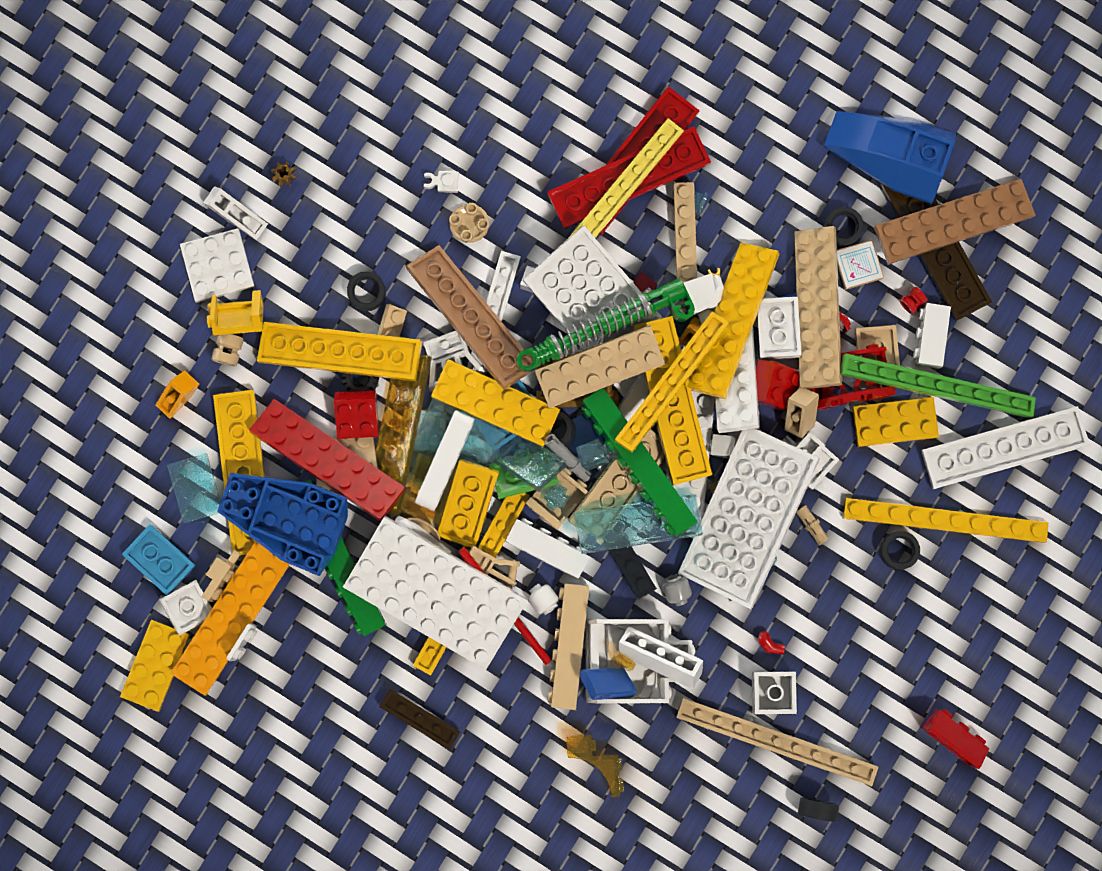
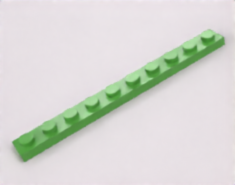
M844 354L842 358L840 375L1026 418L1034 416L1036 397L855 355Z

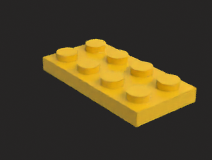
M934 397L852 407L857 447L939 437Z
M464 459L459 460L438 529L441 538L468 547H472V545L477 547L500 471Z
M151 620L120 697L160 712L174 677L170 673L183 655L190 634L184 633L179 636L175 628Z

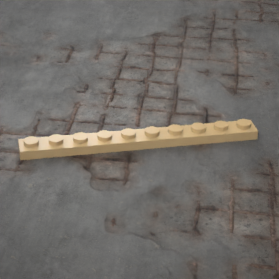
M682 698L676 718L869 786L873 785L878 766Z

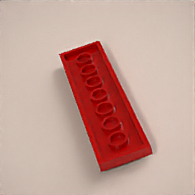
M668 86L606 165L642 150L668 118L682 130H686L700 110ZM629 201L625 202L623 206L618 210V212L613 216L609 223L599 233L600 236L603 235V233L607 230V228L611 225V223L615 220V218L619 215V213L623 210V208Z
M694 126L684 130L682 135L627 201L711 164ZM641 150L547 192L563 229L578 224L585 219Z
M273 399L249 429L252 435L346 497L380 522L405 491L403 485L275 399Z

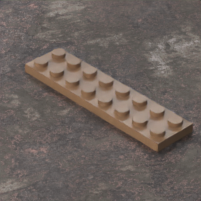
M1019 179L878 224L874 227V230L889 265L1031 219L1036 215L1023 181Z
M440 245L406 266L407 271L503 390L534 371V369L530 372L518 370L515 361L518 354L524 350L523 347ZM523 356L521 358L523 365L530 366L532 364L530 357Z

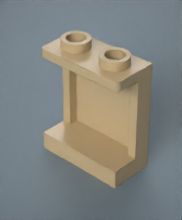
M556 466L554 468L558 480L557 485L538 489L526 502V505L556 530L559 529L588 493L586 490L588 486L580 479L575 481L571 478L570 475L572 473L564 466L561 468Z

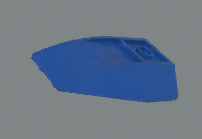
M836 111L823 147L893 191L932 204L950 158L956 134L916 120Z
M230 473L217 512L280 560L320 576L335 555L348 518V503L346 497L312 483Z

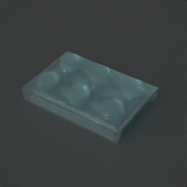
M519 436L493 457L495 464L538 492L566 467V461L559 456Z
M207 453L167 465L183 524L220 514L217 510L221 500Z

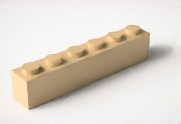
M565 584L564 588L560 587L559 600H563L562 608H558L557 611L560 629H555L554 641H558V648L553 649L552 661L556 662L555 670L551 669L550 682H554L553 690L548 692L547 701L551 703L553 708L576 710L589 586Z

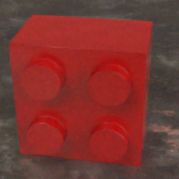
M758 360L756 366L758 403L776 410L787 411L788 398L798 390L800 385L799 371L778 362Z
M376 390L335 392L334 410L337 439L378 437L379 419Z

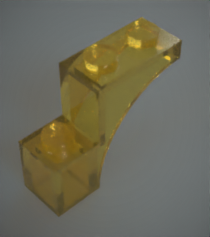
M591 735L566 736L567 757L582 759L597 767L608 781L611 797H620V792H624L623 779H619V771H622V758H618L617 754L593 755L592 752L596 751V739H592Z

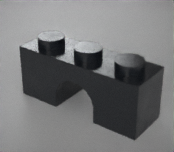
M626 536L607 546L638 600L657 589Z

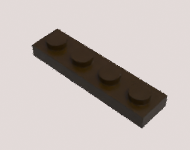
M389 689L379 706L449 750L460 733L459 730Z

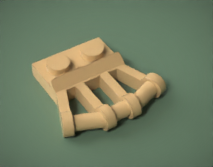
M472 545L469 553L486 575L490 573L506 582L504 585L510 589L515 587L517 584V568L520 567V561L497 559ZM493 565L510 566L508 577L492 569Z

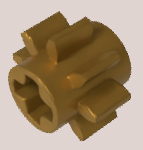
M278 162V167L271 170L276 174L272 180L274 182L279 180L280 187L283 184H287L290 187V182L297 179L296 176L292 175L296 169L295 167L289 169L288 162L285 165H281ZM286 171L288 173V176L284 175L282 178L280 173L284 174V172Z

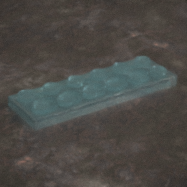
M695 494L680 496L698 522L694 527L676 539L701 536L703 530ZM649 501L574 512L581 554L675 540L673 535L669 536L663 527L665 524L661 518L657 519L652 512L653 507Z

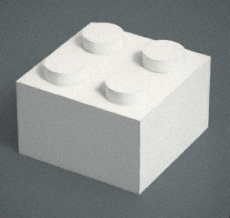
M752 672V713L797 714L796 672Z

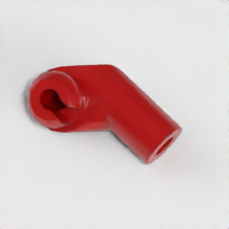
M767 631L759 633L758 643L765 652L784 654L785 644L773 643Z

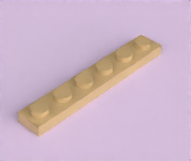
M694 182L673 184L676 279L680 278L683 283L697 278Z

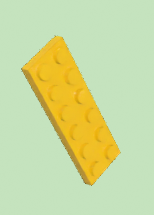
M449 359L431 395L432 398L541 447H544V441L549 436L560 411L556 407L549 408L547 403L514 388L508 387L503 390L496 380Z

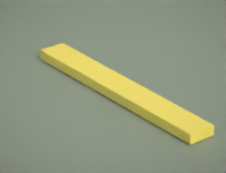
M668 118L570 237L579 228L585 226L596 238L682 135L684 130Z

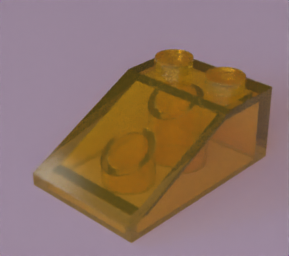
M419 453L399 511L440 525L457 465H455L435 511H432L415 503L434 459Z

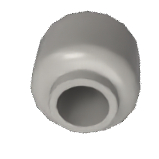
M681 574L667 577L665 579L666 582L663 584V591L667 601L675 603L676 606L686 604L688 602L687 599L692 595L688 579L681 576Z

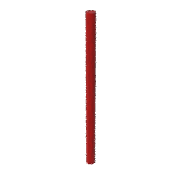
M465 547L458 551L467 564L484 573ZM518 617L514 623L515 627L542 662L547 665L552 660Z

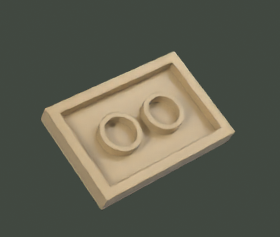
M896 325L855 329L856 350L866 349L868 345L878 344V347H886L887 349L885 351L887 363L900 366ZM870 356V357H868V359H872V360H876V361H877V357H876V356ZM863 380L860 383L861 389H866L868 387V385L864 383L866 382L865 380Z

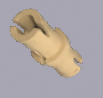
M807 505L796 511V514L806 526L805 530L811 533L818 546L830 539L819 525L820 521L814 518Z

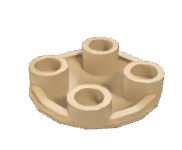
M468 203L458 207L449 218L452 234L458 240L465 243H474L481 240L489 229L487 213L475 203Z

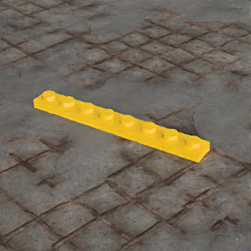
M714 312L710 313L615 438V442L631 453L635 450L729 326V322Z

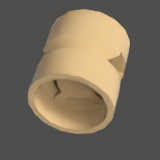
M232 334L217 335L215 343L218 347L213 350L211 360L236 367L239 360L237 352L241 350L244 339ZM223 348L232 350L231 354L222 352Z

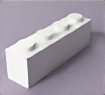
M524 518L521 521L516 520L506 539L507 543L579 579L590 556L586 555L588 551L578 546L576 549L568 546L569 541L558 537V539L551 537V532L542 527L539 530L533 528V523Z
M631 627L627 628L619 642L620 656L689 688H694L702 674L703 660Z

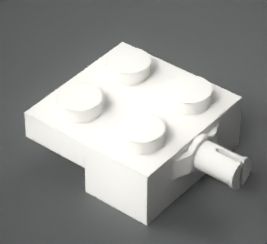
M811 432L797 443L788 435L782 440L820 458L808 485V488L811 490L839 461L825 447V444Z

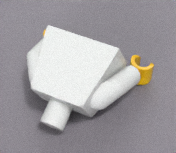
M717 268V273L715 274L711 273L709 269L708 275L684 282L695 307L693 315L698 314L701 325L710 315L709 310L716 308L717 304L721 301L724 286L720 277V268ZM683 298L673 304L674 306L681 305L685 300ZM681 307L679 311L685 313L687 309Z

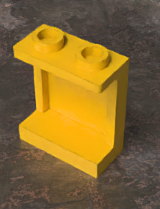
M261 290L252 291V301L219 304L217 296L212 295V301L208 303L209 315H207L208 328L212 327L213 336L262 331L264 306Z

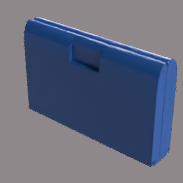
M623 667L582 669L580 671V678L592 700L631 698L637 692Z

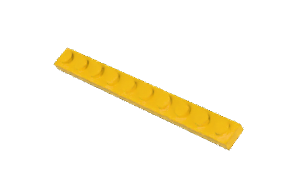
M521 493L505 497L478 546L480 550L495 558L497 557L528 501L529 494ZM428 637L413 666L431 676L447 647Z
M845 498L843 519L1040 543H1047L1049 522Z

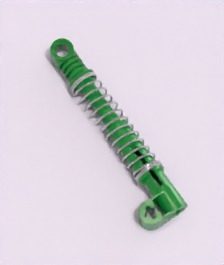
M678 278L648 293L642 292L635 299L631 297V301L627 303L623 301V305L619 306L616 304L614 309L609 307V311L606 313L602 311V314L599 316L595 314L596 322L594 323L591 322L590 318H587L589 323L587 326H584L583 322L580 321L582 328L579 330L573 324L575 332L570 333L568 328H566L565 330L568 335L564 337L558 331L560 339L552 334L551 336L549 335L546 337L543 345L539 343L538 346H534V349L531 347L521 351L516 357V367L522 372H530L539 367L540 363L543 365L545 361L547 363L550 362L549 359L557 361L561 358L563 359V356L567 357V349L570 353L574 354L575 347L578 350L582 349V343L588 347L589 340L592 343H596V336L603 340L604 335L610 337L611 332L618 333L620 328L625 330L626 325L632 326L633 322L639 323L641 318L646 320L647 317L654 316L656 311L667 306L675 320L680 322L686 321L694 314V304L684 283ZM659 297V301L649 305L648 302ZM684 298L685 302L683 304L674 306L673 303ZM682 307L686 308L687 311L680 313L679 309ZM523 356L531 358L532 364L530 366L522 364L521 358Z

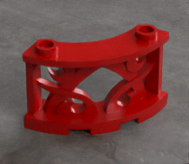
M878 344L866 346V349L841 353V365L844 354L861 356L863 358L876 356L877 361L887 363L885 354L887 349L886 347H878ZM860 379L855 381L852 393H848L843 384L838 386L841 391L837 395L833 394L835 388H830V386L823 387L822 396L820 395L819 388L809 389L819 394L817 410L848 404L847 402L856 400L861 402L882 399L896 394L895 387L882 385L881 388L880 384L869 381L864 382L868 387L861 389L859 384L863 380Z

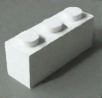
M926 303L923 308H920L918 320H921V325L916 331L918 347H915L913 352L916 366L936 369L943 367L950 306Z

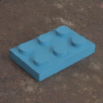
M151 524L122 553L128 561L165 595H169L196 566Z

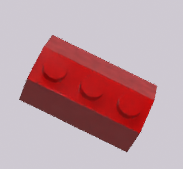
M936 709L921 729L967 765L980 769L989 751V747L985 745L986 740L977 734L974 737L968 732L970 728L962 722L956 723L952 719L953 715L947 710L943 709L941 711Z

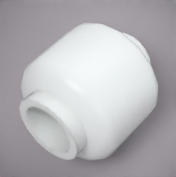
M537 584L530 590L531 595L528 598V602L536 613L547 615L558 606L559 598L549 585L541 586Z

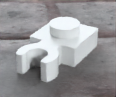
M439 171L438 176H434L432 173L424 174L425 178L432 179L430 184H424L425 189H432L438 186V192L458 193L459 172Z

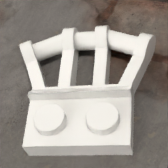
M457 331L424 342L431 365L429 378L430 392L434 391L437 384L438 366L442 365V368H444L448 359L451 361L455 360L456 363L463 366L461 358L466 356L474 366L473 371L480 374L485 372L470 354L468 345Z

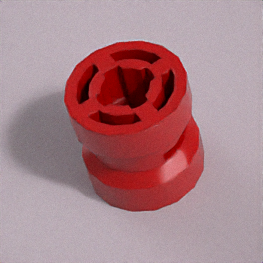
M913 287L907 296L904 295L899 299V302L909 314L913 315L919 306H923L928 302V299L919 288Z

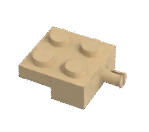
M233 550L228 560L218 557L215 559L206 573L212 581L201 596L209 602H215L219 599L224 591L223 588L235 574L234 571L237 567L234 564L241 555L239 552Z

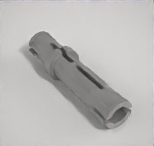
M554 434L549 435L546 441H544L545 445L565 463L570 472L575 473L582 482L588 481L592 473L582 464L579 457L576 458Z

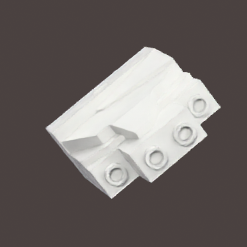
M586 620V669L623 667L637 690L634 697L602 700H592L586 690V703H669L672 694L669 682L677 681L620 656L619 642L627 628L631 627L694 656L695 647L692 645V640H668V636L671 635V626L668 624V620Z

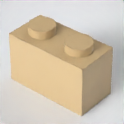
M800 388L788 398L785 422L786 431L803 438L815 427L819 394L806 388Z

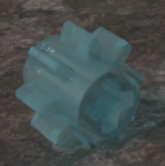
M560 484L556 488L551 486L544 496V499L547 500L546 506L553 511L557 508L563 509L569 500V496L566 495L568 489Z

